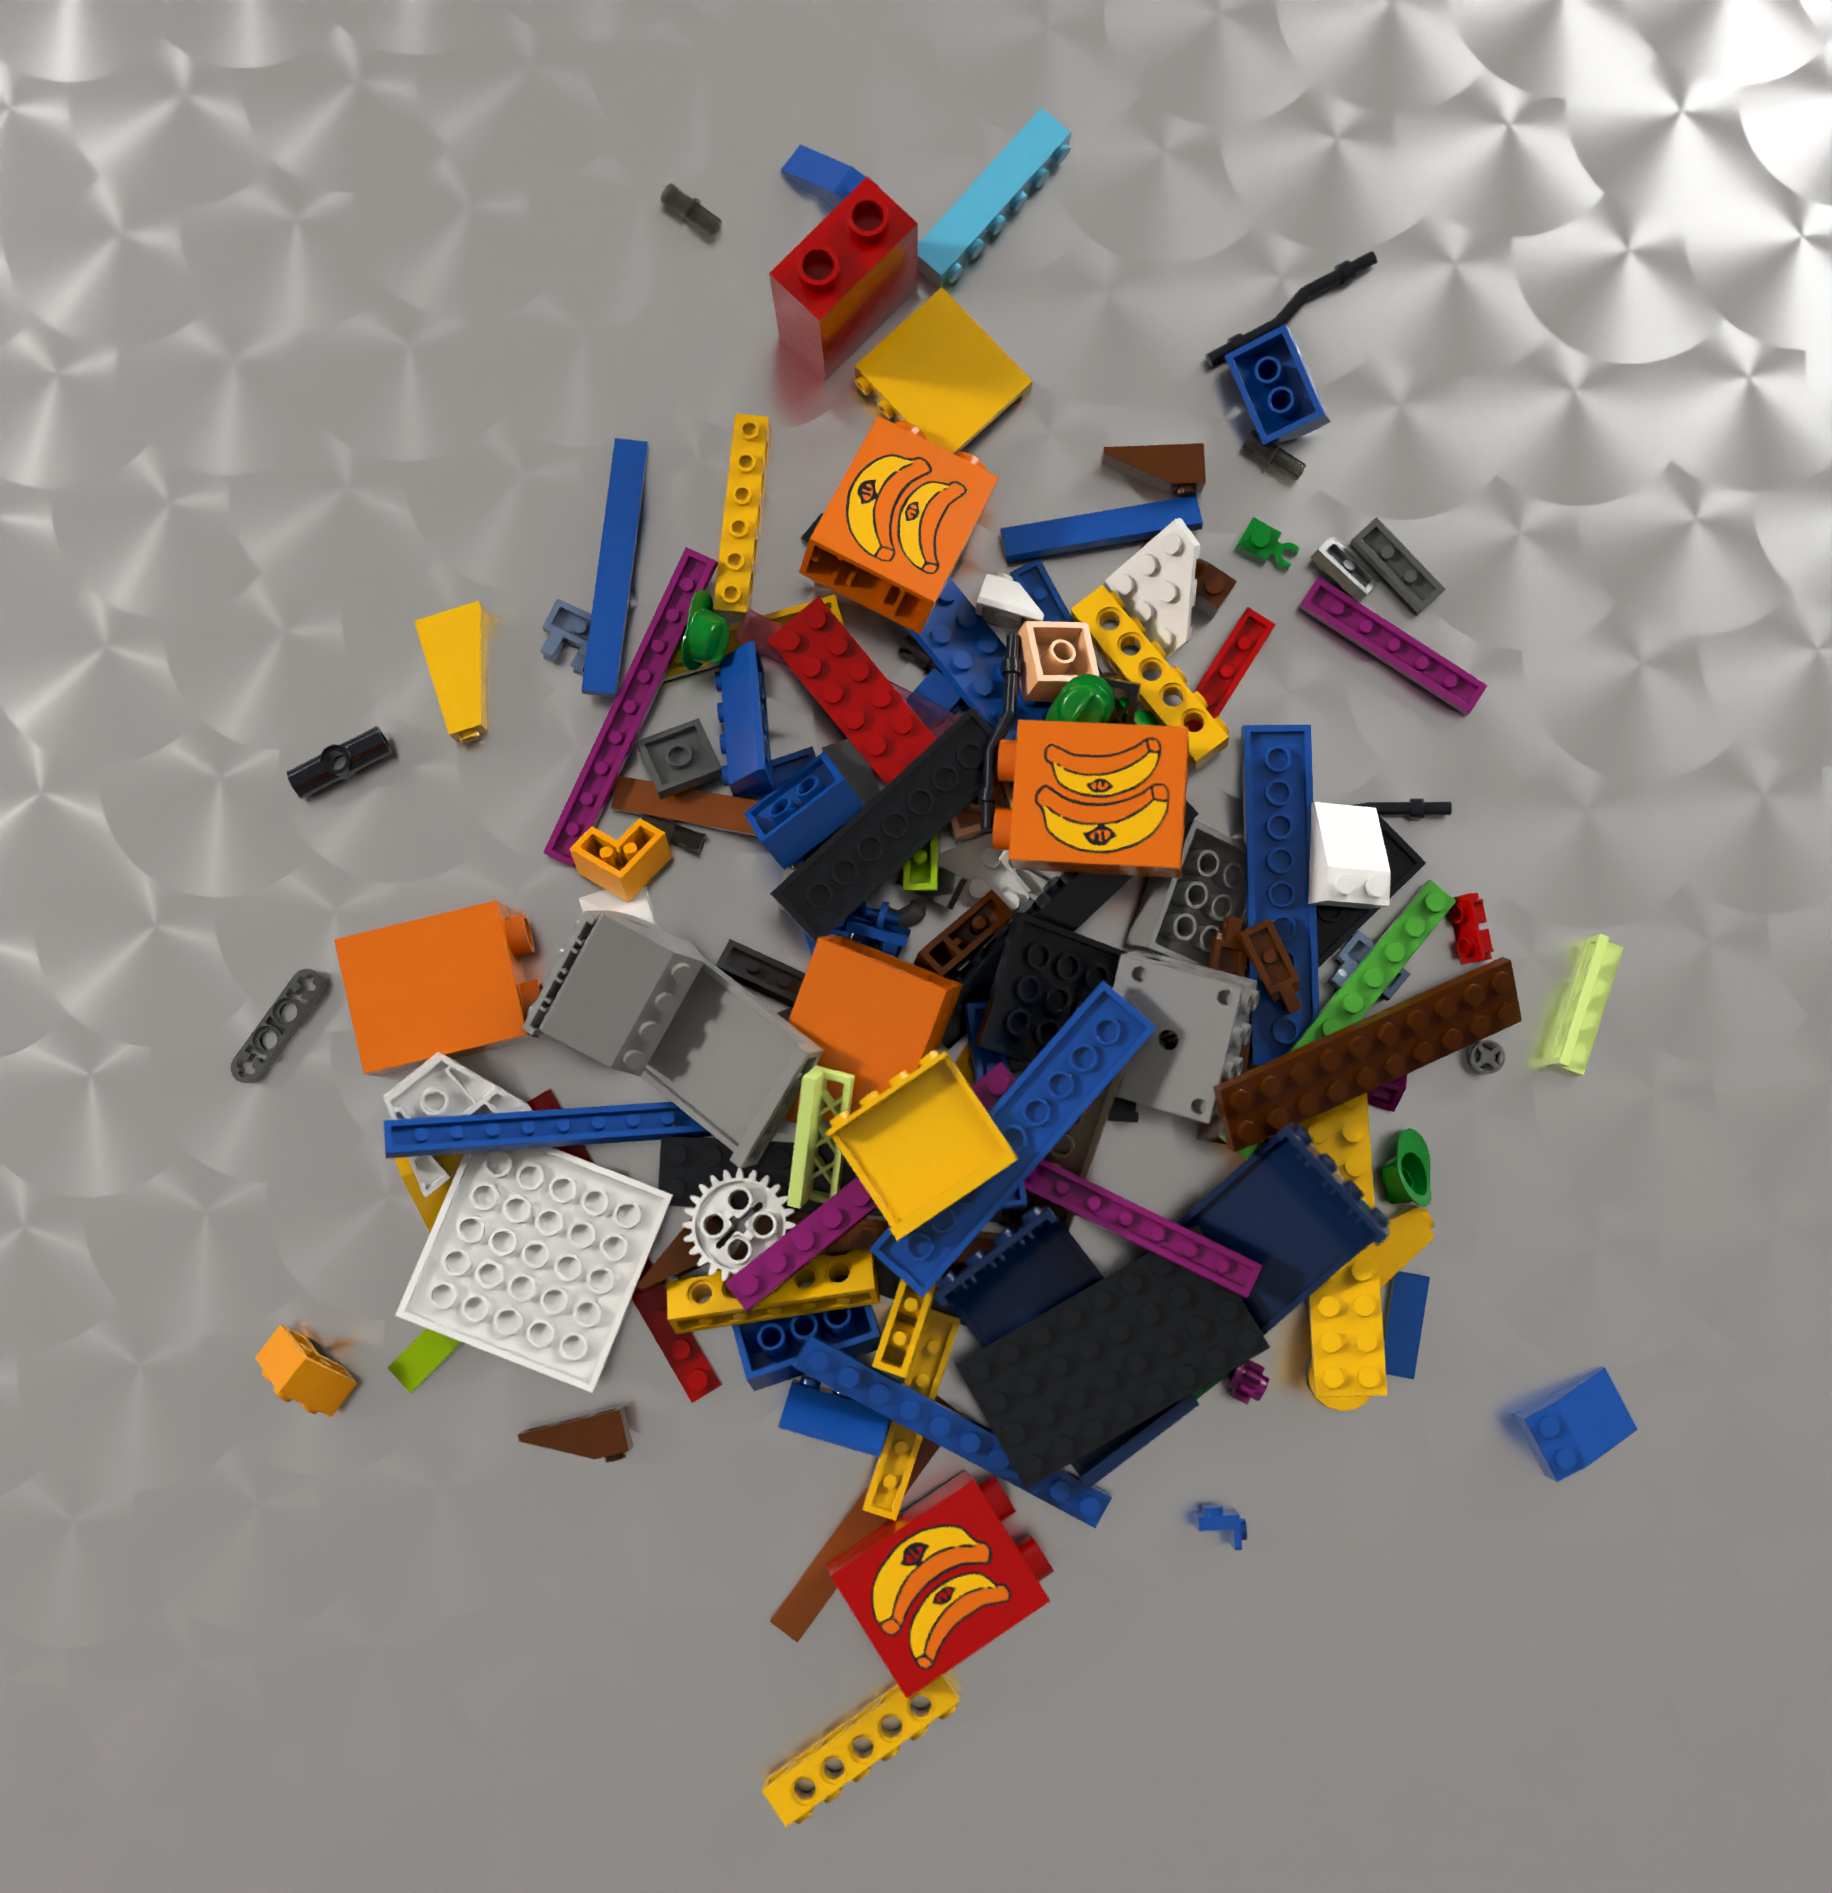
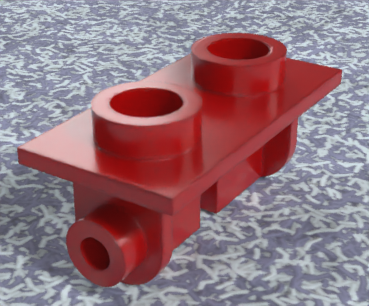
M1468 893L1453 897L1456 903L1450 909V917L1453 923L1461 965L1492 959L1491 952H1494V948H1492L1489 929L1479 930L1478 924L1487 922L1483 899H1479L1478 893Z

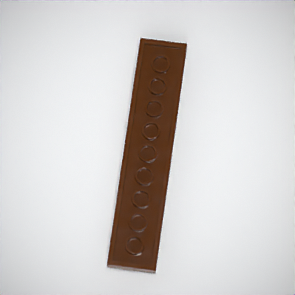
M1501 957L1213 1086L1228 1149L1234 1153L1275 1135L1289 1122L1294 1125L1304 1122L1521 1022L1522 1018L1511 960Z

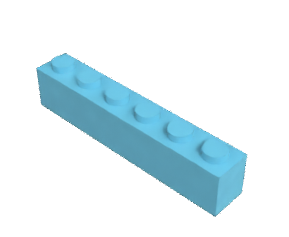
M1041 107L918 243L917 269L939 288H943L948 281L953 283L962 273L964 268L962 265L970 257L974 259L980 254L985 246L984 241L991 233L996 235L1000 232L1006 223L1008 214L1012 210L1018 211L1024 205L1028 198L1027 193L1034 186L1038 188L1044 183L1049 175L1048 170L1054 163L1060 164L1068 156L1071 150L1069 147L1071 132Z

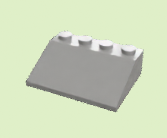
M1193 819L1184 828L1181 878L1149 877L1125 944L1136 949L1208 967L1212 940H1214L1215 932L1222 931L1224 918L1228 916L1243 918L1241 932L1245 930L1247 925L1244 843Z
M601 911L539 1029L541 1032L610 1068L641 1077L704 961L691 941Z

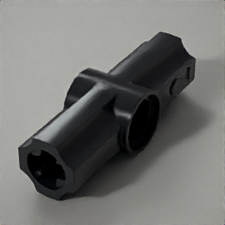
M376 726L340 745L333 744L326 747L320 755L287 771V778L298 797L303 799L338 780L352 778L358 770L391 754L392 751L381 729ZM345 755V765L341 769L334 770L333 761L335 758Z

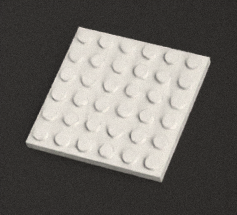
M552 1147L464 1153L395 1316L594 1393L673 1194Z

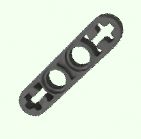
M302 969L292 977L231 1063V1073L237 1081L255 1083L263 1078L326 989V981L321 973L312 969ZM314 977L312 983L316 986L315 990H306L301 996L302 999L307 1000L305 1004L291 997L293 992L300 995L304 990L305 985L301 983L304 978L311 979ZM286 1003H293L297 1008V1015L290 1022L284 1021L280 1016V1010ZM271 1030L277 1036V1043L272 1049L266 1050L260 1044V1037L265 1031ZM252 1048L256 1052L267 1056L265 1060L263 1058H256L252 1064V1068L255 1069L254 1074L243 1075L245 1069L241 1066L242 1063L251 1062L257 1055L250 1052Z

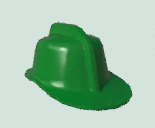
M702 589L697 591L692 598L687 628L681 646L683 665L689 670H696L703 663H720L724 658L730 640L728 623L723 617L714 613V603L711 595Z
M1082 674L1074 677L1064 686L1049 708L1046 721L1107 723L1115 707L1113 690L1103 678L1094 674Z
M1407 1128L1402 1130L1398 1137L1397 1155L1383 1166L1382 1179L1386 1198L1390 1204L1414 1202L1418 1206L1425 1207L1431 1201L1430 1154L1423 1137L1414 1129Z

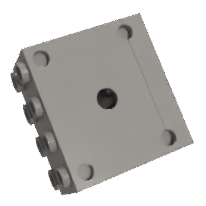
M1141 949L1122 954L1113 990L1157 1026V1028L1126 1063L1116 1097L1208 1124L1219 1118L1220 1114L1213 1086L1236 1077L1241 1073L1244 1059L1239 1057L1242 1044H1247L1251 1034L1252 1025L1247 1024L1250 1010L1255 1011L1260 997V991L1256 990L1258 981Z

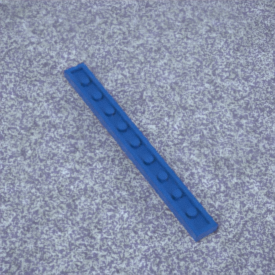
M673 1102L384 1120L386 1158L661 1140V1137L713 1136Z
M809 1334L793 1363V1368L1096 1528L1112 1499L1108 1493L1095 1486L1087 1489L1078 1477L1063 1469L1025 1489L993 1431L812 1334Z

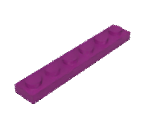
M1319 576L1298 606L1466 716L1472 711L1488 686Z

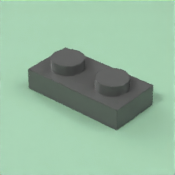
M1332 536L1310 557L1318 564L1321 571L1331 576L1346 594L1353 597L1359 603L1380 582L1374 574Z

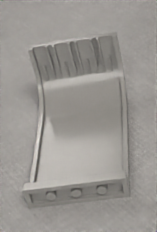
M585 911L577 919L574 926L575 930L568 943L560 950L559 960L553 971L545 978L539 997L528 1009V1017L522 1028L530 1035L545 1034L540 1031L539 1027L601 911ZM603 911L614 916L673 935L670 932L641 918L617 911ZM700 954L704 964L641 1077L734 1153L730 1161L737 1167L743 1168L756 1165L800 1093L802 1077L817 1064L824 1050Z

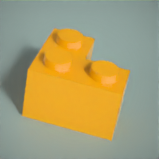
M641 818L618 840L591 826L570 848L577 872L628 903L672 858L665 832Z
M280 1324L255 1357L263 1369L261 1374L275 1386L273 1392L279 1398L286 1402H291L292 1399L298 1401L305 1410L315 1415L321 1412L332 1417L357 1385V1382L345 1366L320 1355L306 1336Z

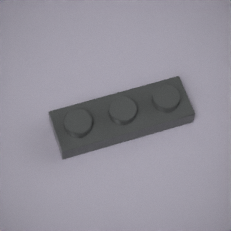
M1377 517L1351 540L1350 543L1418 614L1444 592L1445 588Z
M729 939L715 965L736 982L790 1007H794L806 974Z

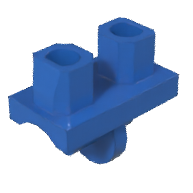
M883 901L880 910L867 907L865 917L856 914L851 915L846 927L850 939L867 946L870 938L882 941L880 951L898 958L902 948L907 945L911 930L896 926L898 925L900 915L888 912L889 902Z

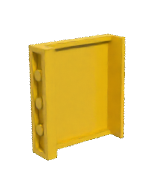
M942 287L854 366L855 384L866 396L871 394L878 401L877 406L888 419L893 417L896 421H905L917 426L925 434L928 441L951 453L960 452L1018 398L1021 401L1024 400L1031 393L1033 383L1024 371Z
M934 1050L918 1061L921 1065L919 1069L910 1075L907 1070L896 1075L889 1081L892 1086L882 1094H879L877 1090L873 1091L859 1101L862 1106L851 1115L846 1110L830 1121L832 1128L825 1132L828 1137H832L891 1226L890 1231L897 1241L1019 1159L949 1054L945 1051L938 1054Z

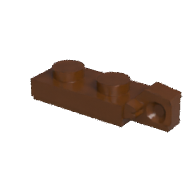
M1234 916L1224 918L1222 931L1215 932L1214 940H1212L1208 968L1244 977L1247 953L1237 935L1241 932L1243 918Z
M1269 918L1238 933L1237 935L1266 995H1269L1272 1003L1278 1000L1286 1015L1302 1009V1005L1295 993L1301 990L1298 982L1300 978L1272 920Z

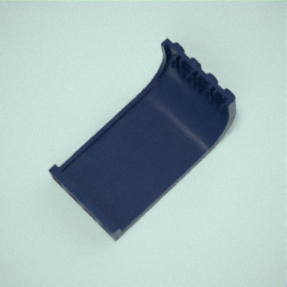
M1291 1122L1278 1131L1176 1223L1187 1229L1198 1224L1207 1239L1263 1265L1248 1298L1240 1296L1263 1336L1352 1258L1373 1242L1377 1246L1389 1237L1391 1231L1388 1227L1390 1222L1377 1207L1371 1209L1362 1199L1364 1193L1352 1180L1346 1181L1336 1171L1339 1169L1336 1162L1326 1152L1321 1154L1311 1144L1314 1141L1313 1138L1301 1125L1295 1126ZM1146 1250V1251H1145L1144 1253H1142L1138 1258H1140L1141 1256L1147 1254V1253L1150 1252V1251ZM1212 1381V1382H1210L1209 1384L1205 1385L1204 1387H1202V1389L1205 1390V1389H1206L1210 1384H1212L1214 1381Z
M1038 1205L1021 1217L1024 1222L1022 1225L1018 1226L1014 1231L1010 1227L1006 1228L993 1239L995 1243L993 1247L989 1248L985 1253L982 1249L977 1250L964 1261L967 1265L964 1269L960 1270L957 1274L952 1270L935 1283L938 1286L934 1291L936 1300L942 1307L947 1304L957 1314L983 1348L1104 1278L1048 1205L1043 1207V1209H1040ZM1191 1393L1072 1462L1071 1465L1078 1473L1079 1479L1089 1489L1200 1404Z

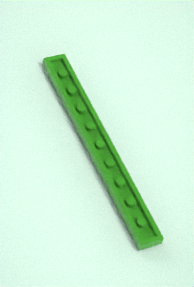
M1431 879L1425 882L1287 1053L1360 1021L1456 903V900ZM1223 1130L1219 1137L1226 1142ZM1262 1141L1237 1153L1244 1159H1247Z

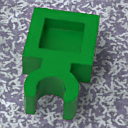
M1254 517L1235 548L1262 564H1265L1268 557L1274 559L1275 565L1284 571L1289 569L1291 563L1283 559L1282 553L1288 552L1296 556L1300 550L1293 543L1282 544L1278 542L1282 533Z

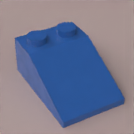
M1601 1367L1513 1413L1544 1475L1556 1482L1589 1466L1638 1430L1605 1367Z

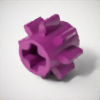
M1248 1360L1245 1366L1241 1364L1231 1370L1226 1382V1386L1233 1389L1230 1396L1245 1404L1249 1403L1250 1398L1259 1401L1269 1382V1378L1262 1375L1265 1368Z

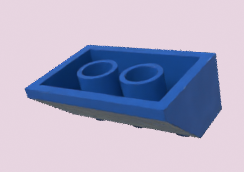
M1286 324L1224 355L1263 446L1302 437L1331 422L1294 335Z
M822 752L743 814L761 843L785 870L789 866L800 862L805 854L815 846L827 841L833 832L848 822L865 805L827 754Z
M801 1376L800 1380L793 1379L778 1428L880 1458L890 1422L889 1418L835 1389L830 1390L820 1387L821 1382L814 1378Z

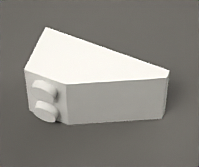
M1320 802L1311 803L1308 904L1360 909L1390 906L1391 871L1376 808Z

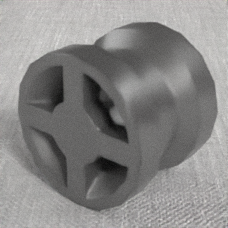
M1483 1040L1471 1044L1464 1056L1468 1069L1478 1075L1493 1074L1499 1071L1505 1062V1052L1502 1046L1492 1040Z

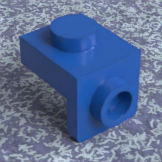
M1212 1504L1202 1506V1511H1194V1525L1198 1531L1229 1530L1230 1545L1234 1550H1242V1540H1247L1246 1520L1240 1519V1514L1235 1509L1223 1510V1505Z

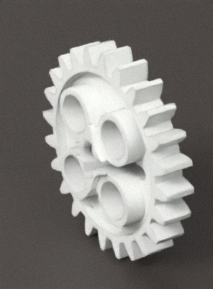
M738 1168L736 1178H732L729 1171L724 1170V1180L721 1182L715 1176H710L712 1187L708 1188L700 1184L699 1188L703 1193L701 1198L690 1196V1199L696 1204L695 1209L688 1208L684 1210L685 1213L692 1216V1221L682 1223V1227L692 1229V1234L683 1239L685 1242L695 1243V1246L688 1253L690 1255L701 1254L702 1257L697 1265L702 1267L710 1263L711 1266L708 1274L711 1276L721 1269L723 1281H727L731 1273L735 1275L783 1237L787 1230L793 1229L797 1225L787 1221V1217L795 1213L794 1209H784L783 1207L788 1201V1195L778 1198L777 1194L780 1192L781 1186L777 1184L772 1188H768L770 1177L767 1175L758 1182L756 1170H752L748 1178H745L742 1168ZM740 1191L746 1192L749 1196L748 1205L743 1210H735L731 1205L733 1195ZM761 1202L763 1207L745 1222L746 1232H735L726 1244L718 1249L717 1243L735 1228L732 1221L735 1218L743 1220L752 1211L754 1206ZM713 1216H720L724 1222L723 1230L717 1235H710L706 1229L707 1221ZM762 1216H769L773 1220V1229L767 1235H759L755 1229L756 1221ZM736 1241H744L748 1246V1254L742 1260L733 1259L730 1253L731 1246Z

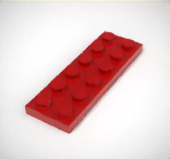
M819 596L766 639L885 785H888L936 740L935 736Z

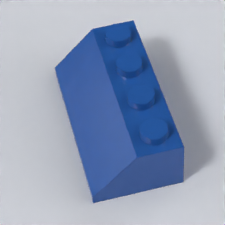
M750 641L725 655L720 662V672H715L717 692H722L723 701L722 703H717L719 723H724L725 734L719 735L720 749L722 755H727V765L722 766V779L724 786L730 787L734 797L765 794L774 790L764 667L755 641Z
M848 1276L835 1280V1282H843L848 1278ZM872 1305L732 1325L745 1376L754 1391L805 1375V1373L793 1368V1363L809 1334L854 1358L877 1351L882 1337Z

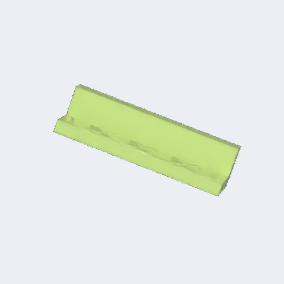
M1597 934L1588 937L1547 1064L1549 1066L1579 1076L1585 1073L1624 948L1608 942L1609 936Z
M815 1065L802 1077L787 1206L800 1209L808 1200L825 1203L840 1191L844 1155L832 1137H828L825 1133L828 1128L823 1123L822 1117L828 1110H831L835 1117L846 1110L850 1113L855 1075ZM827 1079L844 1084L842 1096L835 1101L826 1089ZM825 1142L828 1143L835 1153L834 1160L828 1164L824 1162L818 1153L819 1146ZM823 1173L831 1185L830 1194L814 1190L815 1177Z

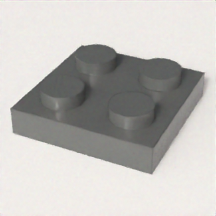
M699 718L636 741L640 755L660 800L722 777V767Z

